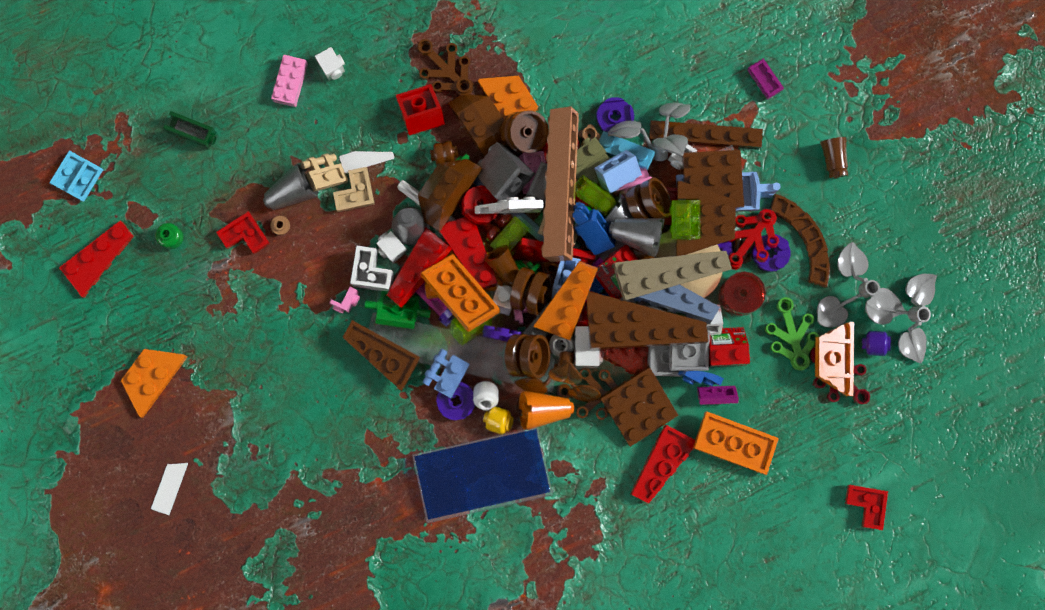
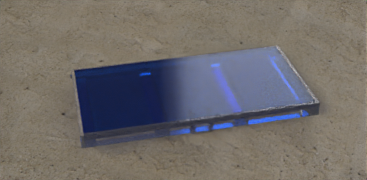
M538 427L412 454L427 523L553 495Z

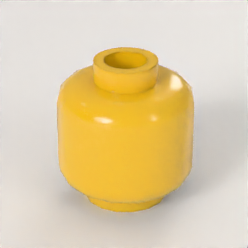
M493 407L490 411H486L483 418L487 430L498 434H505L506 431L509 432L514 420L509 410L499 407Z

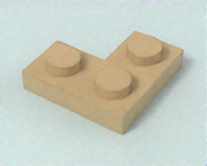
M368 168L348 170L352 189L333 192L337 212L375 205Z

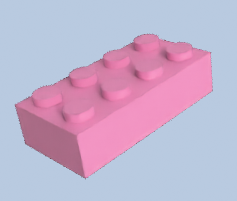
M283 55L271 98L273 102L292 107L297 106L308 66L306 60Z

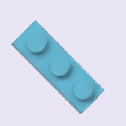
M603 131L599 139V143L606 150V154L614 157L628 150L636 156L639 167L648 170L655 155V151L623 138L608 136V133Z

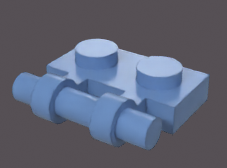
M441 348L438 355L435 354L434 362L430 369L426 370L424 374L426 376L422 383L429 386L433 379L437 382L434 389L452 398L470 364L452 355L450 361L445 360L447 351ZM442 364L446 368L440 377L436 375V372Z

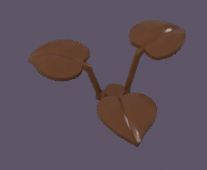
M568 351L560 352L558 364H554V368L549 370V377L545 382L538 378H523L514 381L524 391L544 394L548 389L546 386L553 379L570 384L572 388L568 390V394L576 400L591 402L601 398V393L596 388L589 385L577 386V384L581 383L582 377L573 365L575 355Z

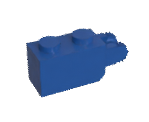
M576 202L573 209L574 212L572 213V217L576 222L574 228L577 235L581 236L585 241L586 247L594 255L615 247L616 240L609 233L610 226L599 210L592 209L589 211L584 206L585 204Z

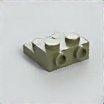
M596 137L592 140L590 138L585 139L580 144L582 147L577 150L576 179L586 192L600 183L594 168L610 159Z

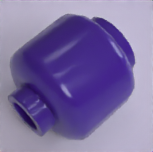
M869 331L866 337H862V349H866V353L869 356H885L887 351H890L891 336H887L885 331Z

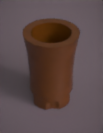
M847 137L831 138L820 142L826 161L827 172H829V178L831 179L848 176Z
M502 245L490 251L484 260L498 275L502 283L512 288L519 269L511 256L508 246Z

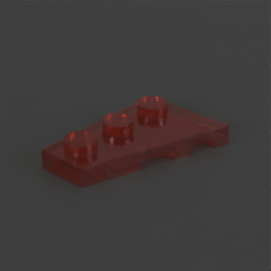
M648 347L601 349V358L615 366L622 367L629 374L635 375L647 367Z

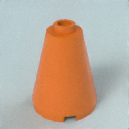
M530 391L520 393L519 409H522L520 422L524 430H530L570 418L571 414L574 413L573 402H570L569 398Z

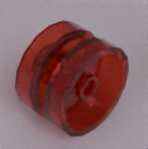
M746 271L737 272L730 276L721 286L719 292L720 304L731 315L738 317L747 316L761 307L765 300L766 290L762 280L755 274Z

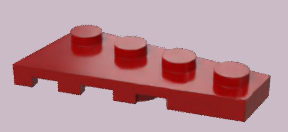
M467 217L445 223L441 231L438 232L443 236L446 244L452 248L459 262L484 290L497 286L498 283L493 269L484 260L487 253L476 223L471 222Z
M120 220L59 268L81 297L85 298L90 288L99 281V277L111 266V262L117 255H120L134 235Z
M426 227L388 291L387 296L402 308L424 283L421 272L442 261L452 248Z
M522 238L512 251L513 259L537 262L549 261L542 255L541 249L544 244L542 241ZM573 248V258L581 259V262L589 265L595 261L596 255L593 252Z
M664 425L630 494L649 504L665 485L668 478L687 459L689 453L693 450L695 440L668 425Z

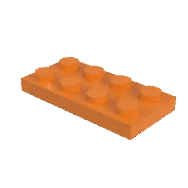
M453 254L421 272V277L467 332L500 313V308Z
M706 411L693 449L767 475L779 438Z

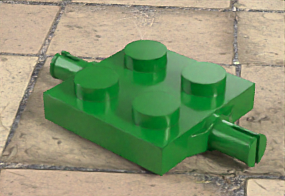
M382 291L381 297L377 302L367 300L365 302V308L376 310L375 324L414 329L418 316L430 318L431 310L420 309V296L412 295L402 308L387 296L388 291Z

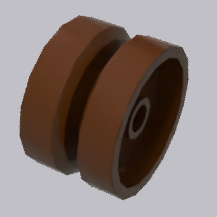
M513 112L502 123L501 139L504 145L511 151L517 153L537 152L547 142L549 127L545 118L538 112Z
M652 177L642 184H637L627 190L626 201L634 219H665L671 215L672 202L670 195L663 183L657 178Z
M521 268L512 286L510 296L511 308L523 311L526 308L529 314L540 315L546 305L550 292V274L538 272L535 275L532 269Z
M512 335L506 344L504 355L508 373L513 377L541 378L544 376L550 363V348L547 339L543 335Z

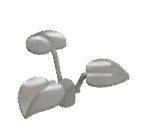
M675 102L667 103L660 107L659 113L666 116L663 138L655 139L652 144L645 130L641 128V123L636 121H623L616 124L610 129L608 136L633 138L642 133L648 148L655 151L653 157L655 161L666 160L668 152L683 156L688 139L682 135H670L667 137L668 124L671 117L681 118L688 114L690 105Z
M851 242L841 251L837 265L844 277L853 275L854 279L862 282L858 288L859 294L841 304L836 297L828 296L823 298L817 307V321L821 326L827 328L840 326L848 317L847 310L843 308L844 305L859 297L868 298L879 292L891 294L895 300L893 310H905L900 300L892 291L880 288L875 280L868 281L867 278L858 277L867 271L869 264L866 255L854 242ZM892 313V315H893L892 318H894V317H896V316H898V315H901V314Z
M919 274L907 282L906 294L912 298L911 302L917 306L910 308L909 311L893 310L895 300L887 292H879L869 298L865 304L868 317L877 324L884 325L890 323L893 317L892 313L906 314L912 322H916L908 328V332L900 335L898 349L903 356L917 363H922L925 356L926 335L922 329L915 327L922 325V322H927L931 317V312L925 305L930 304L934 298L937 277L934 274Z

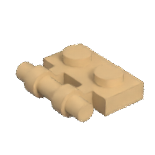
M326 153L318 158L310 157L306 161L301 162L302 169H311L306 176L313 192L341 185L348 181L341 163L336 165L333 163V161L337 160L335 154L329 155ZM323 164L325 168L320 169L319 165Z

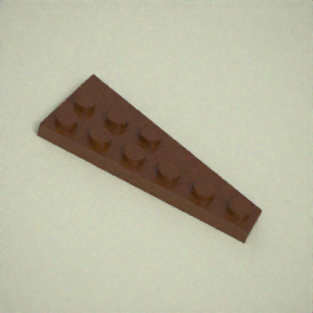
M588 292L586 309L590 350L701 344L709 341L707 324L704 321Z

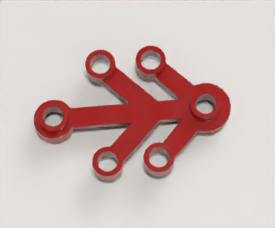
M764 209L759 212L758 216L745 217L744 215H738L735 218V225L738 228H743L749 224L757 225L754 229L735 231V239H747L736 253L728 256L732 270L741 268L743 263L742 257L754 242L757 251L756 259L759 262H765L768 259L769 254L764 249L761 236L764 228L768 236V247L775 248L778 246L779 238L775 235L773 228L777 220L774 211ZM741 219L744 223H739L737 220ZM773 239L776 243L772 244L770 240ZM759 254H764L766 257L761 258ZM732 258H737L739 261L734 262Z

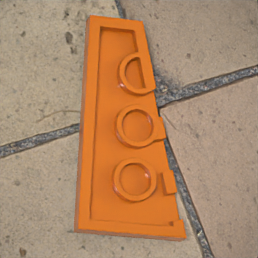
M579 261L533 327L570 340L598 268Z

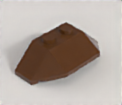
M469 94L459 96L448 103V106L483 158L488 154L489 148L496 144V142L504 145L501 139V126L504 118L489 96Z
M468 159L439 163L418 193L424 222L441 231L482 170V167Z

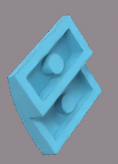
M69 150L51 179L50 184L84 202L104 169Z

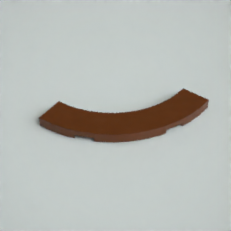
M775 193L770 210L774 211L776 216L788 222L797 231L805 244L809 258V277L807 282L826 288L829 281L830 263L827 252L828 248L821 230L811 216L797 206L796 203Z

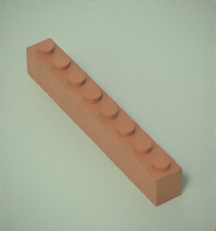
M571 106L550 109V116L548 117V153L546 154L547 171L545 172L547 182L544 191L546 203L543 210L545 224L542 229L544 244L541 250L543 257L550 262L573 260L574 218L572 213L574 212L579 113Z

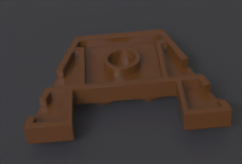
M677 181V199H697L696 239H676L675 256L687 255L735 239L736 200L682 181Z

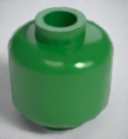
M164 223L156 230V241L166 249H176L183 242V232L174 224Z

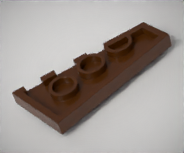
M353 320L343 335V338L401 392L403 391L421 357Z

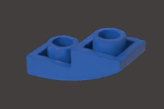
M683 370L678 372V375L683 377V381L691 385L703 382L712 387L713 385H721L724 379L718 375L702 371Z

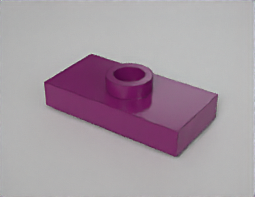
M764 58L748 67L747 71L767 100L784 90V87Z
M736 386L697 387L699 405L732 404L739 401Z

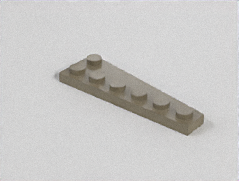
M726 251L624 261L612 264L624 301L732 269Z

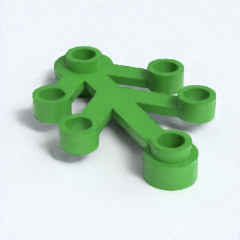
M784 297L777 302V309L783 314L788 333L777 328L774 323L767 324L765 332L768 335H775L792 345L793 352L784 348L780 342L775 341L770 345V350L773 353H780L790 359L792 367L802 371L810 365L808 355L815 344V341H811L810 336L815 335V337H818L819 335L816 332L809 333L806 337L807 343L801 350L800 341L809 325L814 322V317L812 314L803 315L801 318L802 323L796 332L791 315V310L794 306L793 301L790 298ZM786 303L787 309H783L781 304ZM806 316L810 317V323L805 321ZM769 326H773V327H774V331H773V332H770V331L768 330V327H769ZM774 344L779 345L778 351L774 350ZM798 358L803 360L801 365L797 363Z

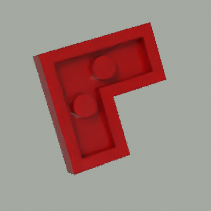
M249 211L216 232L227 249L244 239L252 253L255 254L270 244Z
M847 485L845 504L864 507L862 527L883 530L888 491Z

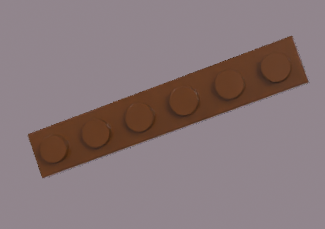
M650 121L649 140L654 141L657 138H663L665 121ZM669 122L667 137L670 135H682L687 137L690 144L761 149L763 129Z

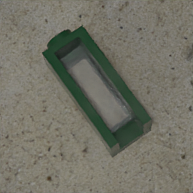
M170 111L171 123L169 126L164 125L163 127L167 133L210 149L211 145L215 144L217 132L213 127Z

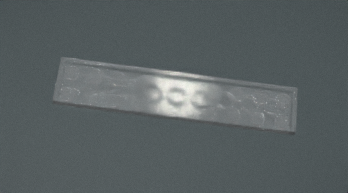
M373 312L369 330L421 357L418 363L432 365L435 354L438 355L442 348L447 351L445 360L450 361L452 355L470 364L466 371L467 374L515 384V380L530 378L527 376L513 377L508 373L504 360L507 342L415 322L414 329L375 324L377 313ZM550 352L548 370L544 376L538 378L542 382L548 379L549 370L554 368V364H558V356ZM551 379L546 386L548 388L547 392H553L555 380Z

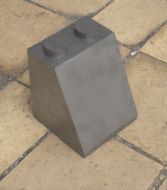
M498 142L493 144L484 159L477 163V165L482 167L477 177L497 200L517 197L535 175L513 152Z

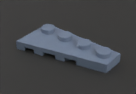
M681 285L634 298L635 301L640 302L643 300L649 302L651 306L668 308L669 312H680L686 314L688 318L704 321L707 324H711L720 308L718 305Z

